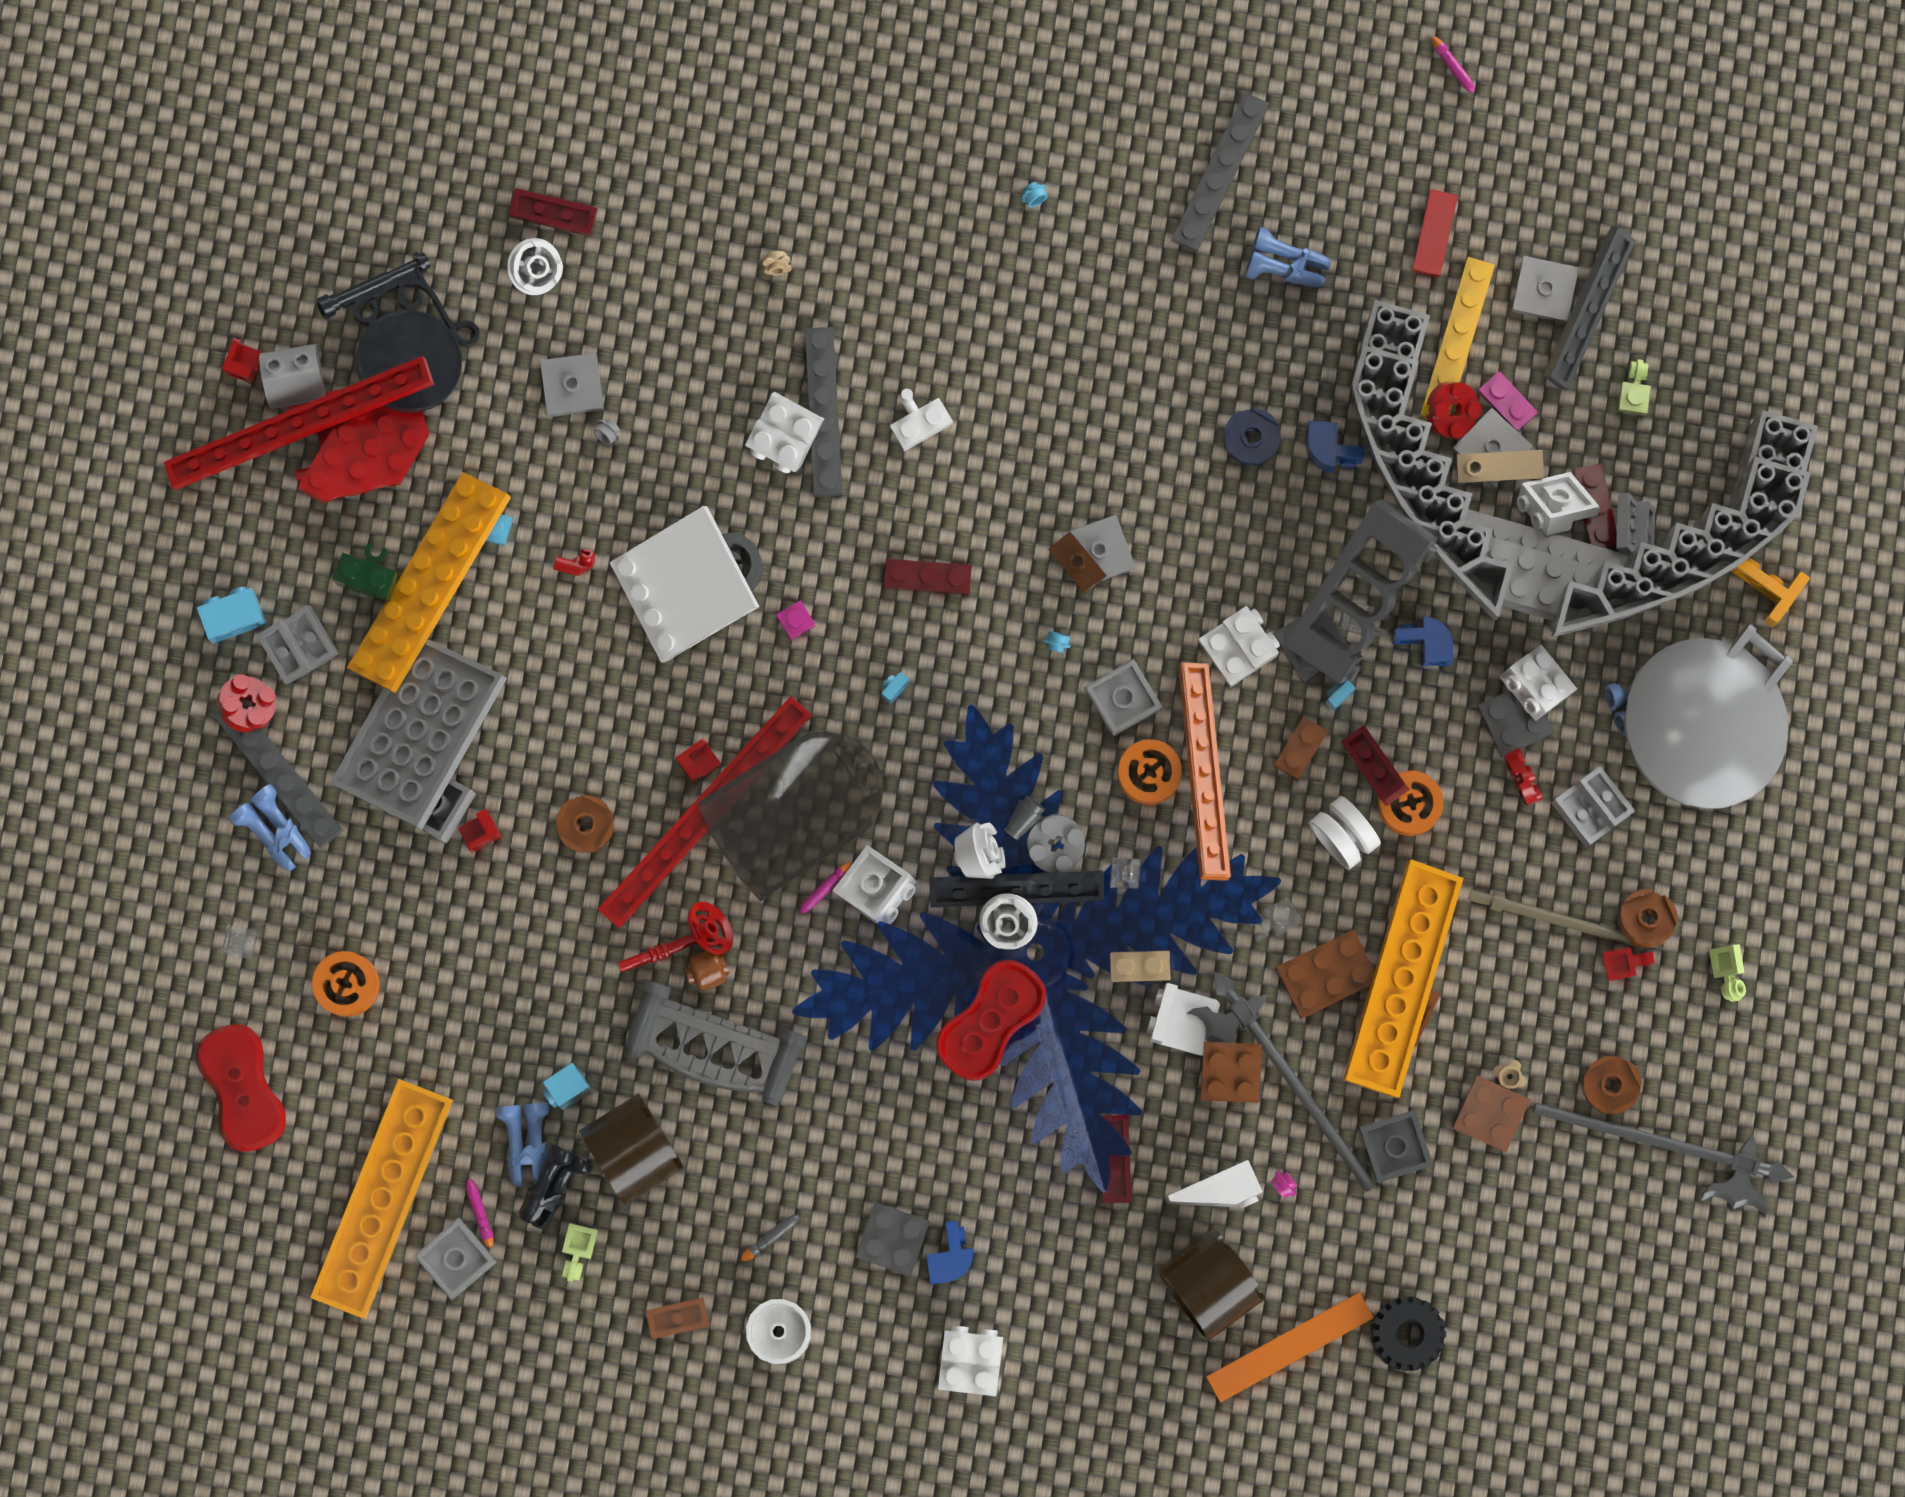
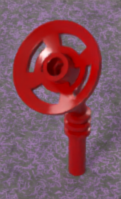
M702 901L697 902L688 911V925L691 934L668 944L660 943V947L654 945V949L649 947L648 951L619 961L617 962L619 970L622 973L650 962L655 964L657 960L661 962L663 957L669 959V955L697 943L711 954H725L733 945V932L730 923L725 915L713 904ZM702 911L707 913V915L701 914L696 916L695 912ZM715 921L720 926L723 937L718 936V927L714 923ZM716 945L720 946L718 949L711 948Z

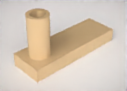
M1543 450L1456 454L1457 483L1544 478Z

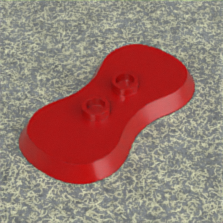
M1002 960L990 966L984 973L976 997L970 1006L961 1014L949 1020L938 1034L936 1050L944 1065L956 1075L971 1081L982 1080L990 1076L998 1068L1010 1037L1019 1028L1035 1019L1042 1011L1046 1000V990L1041 979L1027 966L1014 960Z
M240 1024L227 1025L207 1034L197 1046L196 1063L200 1073L216 1094L219 1104L218 1125L223 1140L232 1149L249 1152L267 1147L282 1136L286 1126V1113L281 1101L266 1082L263 1071L264 1051L259 1036L250 1027Z

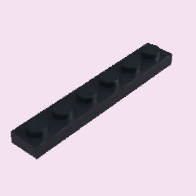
M1103 870L1003 874L995 875L993 879L969 878L966 876L930 877V908L982 906L991 898L1000 894H1015L1024 898L1030 904L1104 901Z

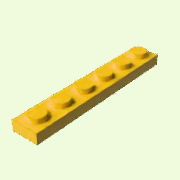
M1468 257L1419 416L1421 418L1427 419L1426 415H1429L1430 406L1427 405V400L1437 385L1444 382H1460L1495 267L1494 264Z

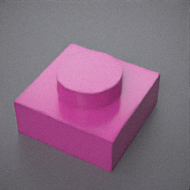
M801 600L776 615L791 641L815 627L814 621Z

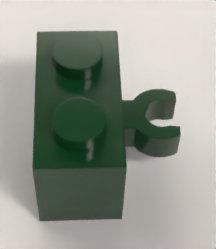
M368 543L365 547L366 560L342 553L333 576L335 584L371 598L389 602L400 576L397 571L379 565L386 560L388 550L383 547L379 556H373L371 552L374 545Z

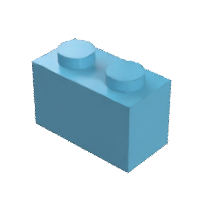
M236 588L230 591V595L221 599L218 596L203 601L202 606L197 607L208 640L212 644L267 625L257 595L252 588Z
M573 1063L543 1082L546 1089L542 1092L551 1106L554 1108L559 1106L563 1111L592 1092L583 1075Z

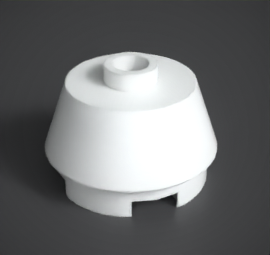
M530 238L520 242L514 247L508 259V274L512 283L521 292L529 295H540L548 292L556 285L562 274L563 265L559 253L552 244L543 239Z
M975 823L955 838L954 857L957 865L966 877L993 879L996 874L1002 873V868H1005L1003 847L998 848V844L992 836L997 831L991 823L982 825Z
M1000 894L991 898L982 908L980 928L986 940L994 947L999 949H1016L1026 945L1035 935L1037 916L1032 905L1024 898L1015 894Z

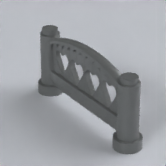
M644 979L641 990L644 992L624 1045L626 1046V1053L640 1058L642 1053H648L663 1065L689 1079L726 1090L758 1092L763 1095L761 1101L778 1106L779 1101L783 1099L800 1048H805L808 1036L781 1027L777 1038L668 1000L672 988ZM674 1022L676 1023L680 1046L676 1050L670 1049L668 1045L660 1046L656 1041L657 1036ZM703 1031L708 1052L707 1057L700 1060L695 1054L686 1055L684 1046ZM730 1041L735 1060L734 1067L726 1069L722 1064L714 1065L711 1062V1056ZM756 1051L758 1052L762 1068V1075L758 1079L752 1078L750 1074L742 1075L738 1070L739 1065Z

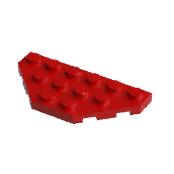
M381 406L334 425L300 482L298 490L321 503H326L349 495L351 497L372 492L378 488L401 485L429 437L423 412L404 413Z

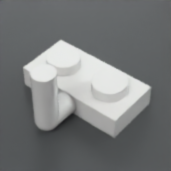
M904 389L901 393V400L909 415L891 424L890 429L905 452L953 424V421L939 398L918 409L913 400V392L910 389Z

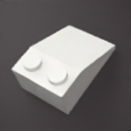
M1247 1160L1167 1196L1165 1201L1167 1204L1233 1207L1239 1204L1240 1209L1259 1201L1257 1195L1263 1191Z

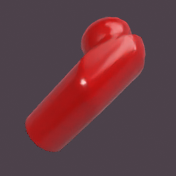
M583 549L581 554L573 560L557 556L553 569L570 575L580 576L594 566L596 562L595 554L590 549Z

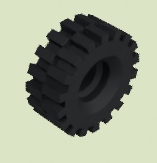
M1402 1297L1384 1304L1380 1311L1375 1314L1374 1322L1370 1328L1372 1330V1337L1370 1339L1374 1345L1376 1355H1379L1385 1364L1397 1370L1414 1371L1431 1365L1430 1363L1434 1360H1437L1440 1356L1439 1353L1445 1346L1444 1338H1446V1331L1444 1330L1445 1322L1439 1316L1440 1312L1430 1305L1431 1303L1417 1297ZM1405 1322L1414 1323L1420 1331L1419 1340L1410 1346L1402 1344L1397 1337L1399 1326Z

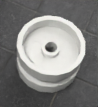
M1340 796L1329 805L1330 815L1320 812L1309 821V825L1330 855L1341 866L1350 870L1361 861L1359 850L1370 854L1381 842L1372 826L1360 811L1345 797Z
M771 1299L760 1304L751 1313L746 1325V1337L751 1350L760 1359L772 1364H787L798 1359L807 1350L811 1340V1323L807 1314L797 1304L785 1299ZM776 1326L784 1328L782 1337L774 1336L773 1330Z

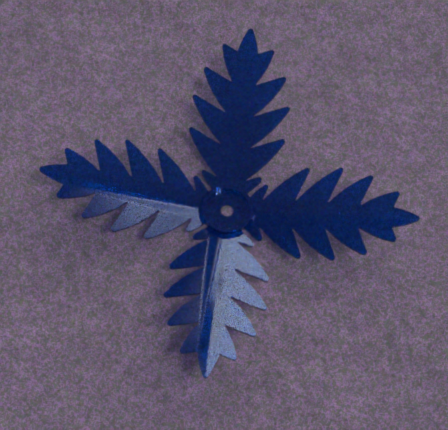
M970 704L966 715V741L946 740L944 741V746L957 767L974 785L934 781L933 786L950 805L968 819L980 825L991 823L997 833L992 836L995 838L998 848L1003 847L1005 856V868L1001 869L1002 873L996 875L1051 873L1040 869L1029 856L1026 844L1028 831L1019 840L1013 838L1005 831L1019 800H1023L1026 795L1031 797L1040 774L1043 754H1036L1006 776L1013 748L1014 726L1012 723H1009L993 734L980 712L974 705ZM1057 790L1040 803L1045 809L1041 814L1043 816L1041 819L1057 814L1063 796L1062 790ZM946 823L934 824V829L954 847L955 838L971 827ZM1060 840L1051 846L1052 851L1062 848L1063 844ZM1157 846L1132 878L1118 907H1116L1120 862L1118 860H1114L1104 871V901H1084L1076 920H1074L1075 902H1068L1056 923L1051 921V918L1061 902L1031 903L1037 916V929L1033 938L1020 948L999 949L994 947L984 937L980 924L977 925V930L986 944L953 923L921 912L920 918L943 950L944 954H942L917 936L896 926L879 921L877 923L878 929L903 965L874 949L843 940L841 947L863 978L838 971L812 970L811 975L821 988V991L797 1005L792 1010V1014L806 1018H829L828 1038L833 1040L853 1028L871 1010L869 1050L875 1051L897 1029L911 1004L914 1003L910 1049L916 1051L936 1028L954 994H956L955 1017L965 1011L973 1002L978 992L980 981L990 966L1002 960H1014L1022 963L1031 969L1043 982L1046 990V1000L1040 1014L1019 1028L1006 1044L1000 1066L1007 1065L1040 1042V1045L1030 1057L1019 1078L1010 1106L1011 1108L1018 1107L1053 1083L1038 1111L1032 1131L1031 1143L1037 1144L1062 1125L1068 1123L1062 1144L1061 1172L1067 1173L1082 1163L1096 1186L1102 1192H1106L1110 1177V1155L1130 1156L1132 1151L1119 1132L1100 1113L1139 1116L1142 1114V1110L1118 1088L1091 1074V1072L1138 1075L1140 1069L1110 1046L1080 1033V1031L1124 1034L1127 1032V1028L1099 1006L1068 992V990L1086 991L1088 985L1076 977L1065 972L1066 968H1071L1079 974L1093 979L1095 972L1085 959L1111 973L1110 953L1131 952L1128 949L1130 947L1136 952L1170 951V969L1195 975L1197 970L1170 936V933L1197 947L1213 952L1232 954L1233 948L1210 918L1234 924H1261L1263 919L1252 906V903L1280 885L1281 879L1271 876H1244L1245 856L1240 854L1229 861L1231 877L1228 880H1208L1201 886L1197 847H1195L1176 868L1162 894L1159 896L1162 847ZM948 866L946 868L947 873L951 877L965 876L960 867ZM1032 944L1041 945L1044 949L1042 959L1038 961L1031 960L1027 955L1029 946ZM1153 981L1132 982L1146 987L1153 986Z

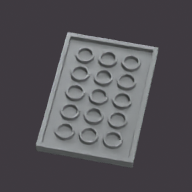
M427 639L396 694L383 688L330 783L422 830L507 678Z

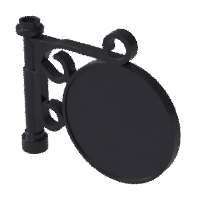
M415 252L412 254V261L388 272L380 273L338 294L330 296L325 294L315 299L317 308L325 320L336 315V311L340 310L341 307L345 309L353 305L352 316L354 320L361 325L368 326L359 341L356 353V370L360 381L421 356L427 360L434 385L383 405L389 409L404 413H417L432 409L444 402L452 394L459 381L462 369L460 346L472 347L477 343L480 333L478 326L472 321L467 320L459 322L455 329L437 295L429 287L422 275L430 268L429 260L423 252L420 254ZM409 286L421 289L417 292L418 301L415 304H407L403 301V287ZM398 289L397 303L403 310L393 311L376 319L378 306L373 300ZM422 291L431 298L444 323L430 314L416 311L420 308L423 301ZM370 302L369 306L373 310V315L368 318L361 317L357 312L358 307ZM462 328H469L473 331L474 338L464 340L457 331Z

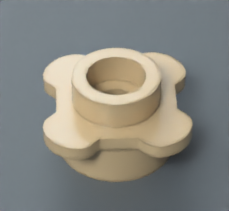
M783 251L767 253L765 259L762 260V264L765 266L764 273L779 276L791 271V265L788 264L790 257Z
M1511 1060L1505 1066L1497 1065L1493 1070L1494 1076L1499 1080V1085L1509 1090L1516 1087L1522 1088L1526 1084V1078L1522 1076L1520 1071L1521 1064L1517 1060ZM1512 1074V1079H1508L1507 1075Z

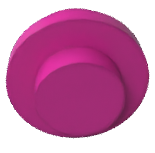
M1277 1171L1275 1173L1276 1177L1271 1182L1278 1193L1284 1199L1289 1195L1292 1197L1296 1195L1294 1188L1297 1187V1183L1288 1172L1283 1174L1281 1171Z

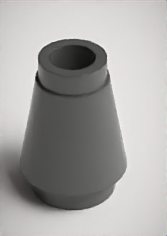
M1026 795L1023 800H1019L1005 831L1013 838L1019 840L1021 836L1043 817L1041 814L1045 810L1044 807Z

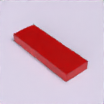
M1430 189L1412 272L1440 277L1458 195Z

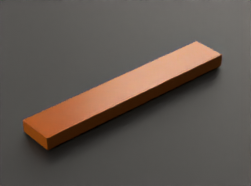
M1358 1292L1209 1374L1206 1378L1221 1403L1374 1317L1361 1293Z

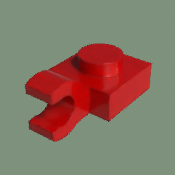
M1631 947L1601 953L1607 982L1637 976L1635 967H1643L1655 963L1653 951L1632 955Z

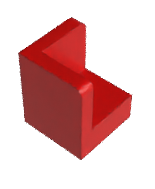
M234 338L222 370L229 377L253 385L260 368L259 355L263 352L245 346L239 339Z
M704 738L676 757L678 764L693 784H696L721 765Z
M486 808L476 813L477 818L459 827V831L471 853L502 837Z

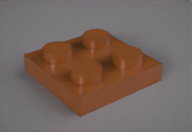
M1203 1042L1200 1099L1206 1101L1259 1103L1262 1044Z
M1476 1075L1452 1128L1507 1152L1530 1099Z

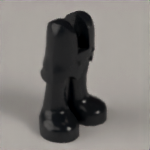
M550 1143L546 1150L545 1160L534 1188H528L519 1210V1218L523 1222L531 1223L538 1229H545L566 1197L563 1190L568 1180L574 1174L587 1175L590 1173L593 1165L569 1151Z

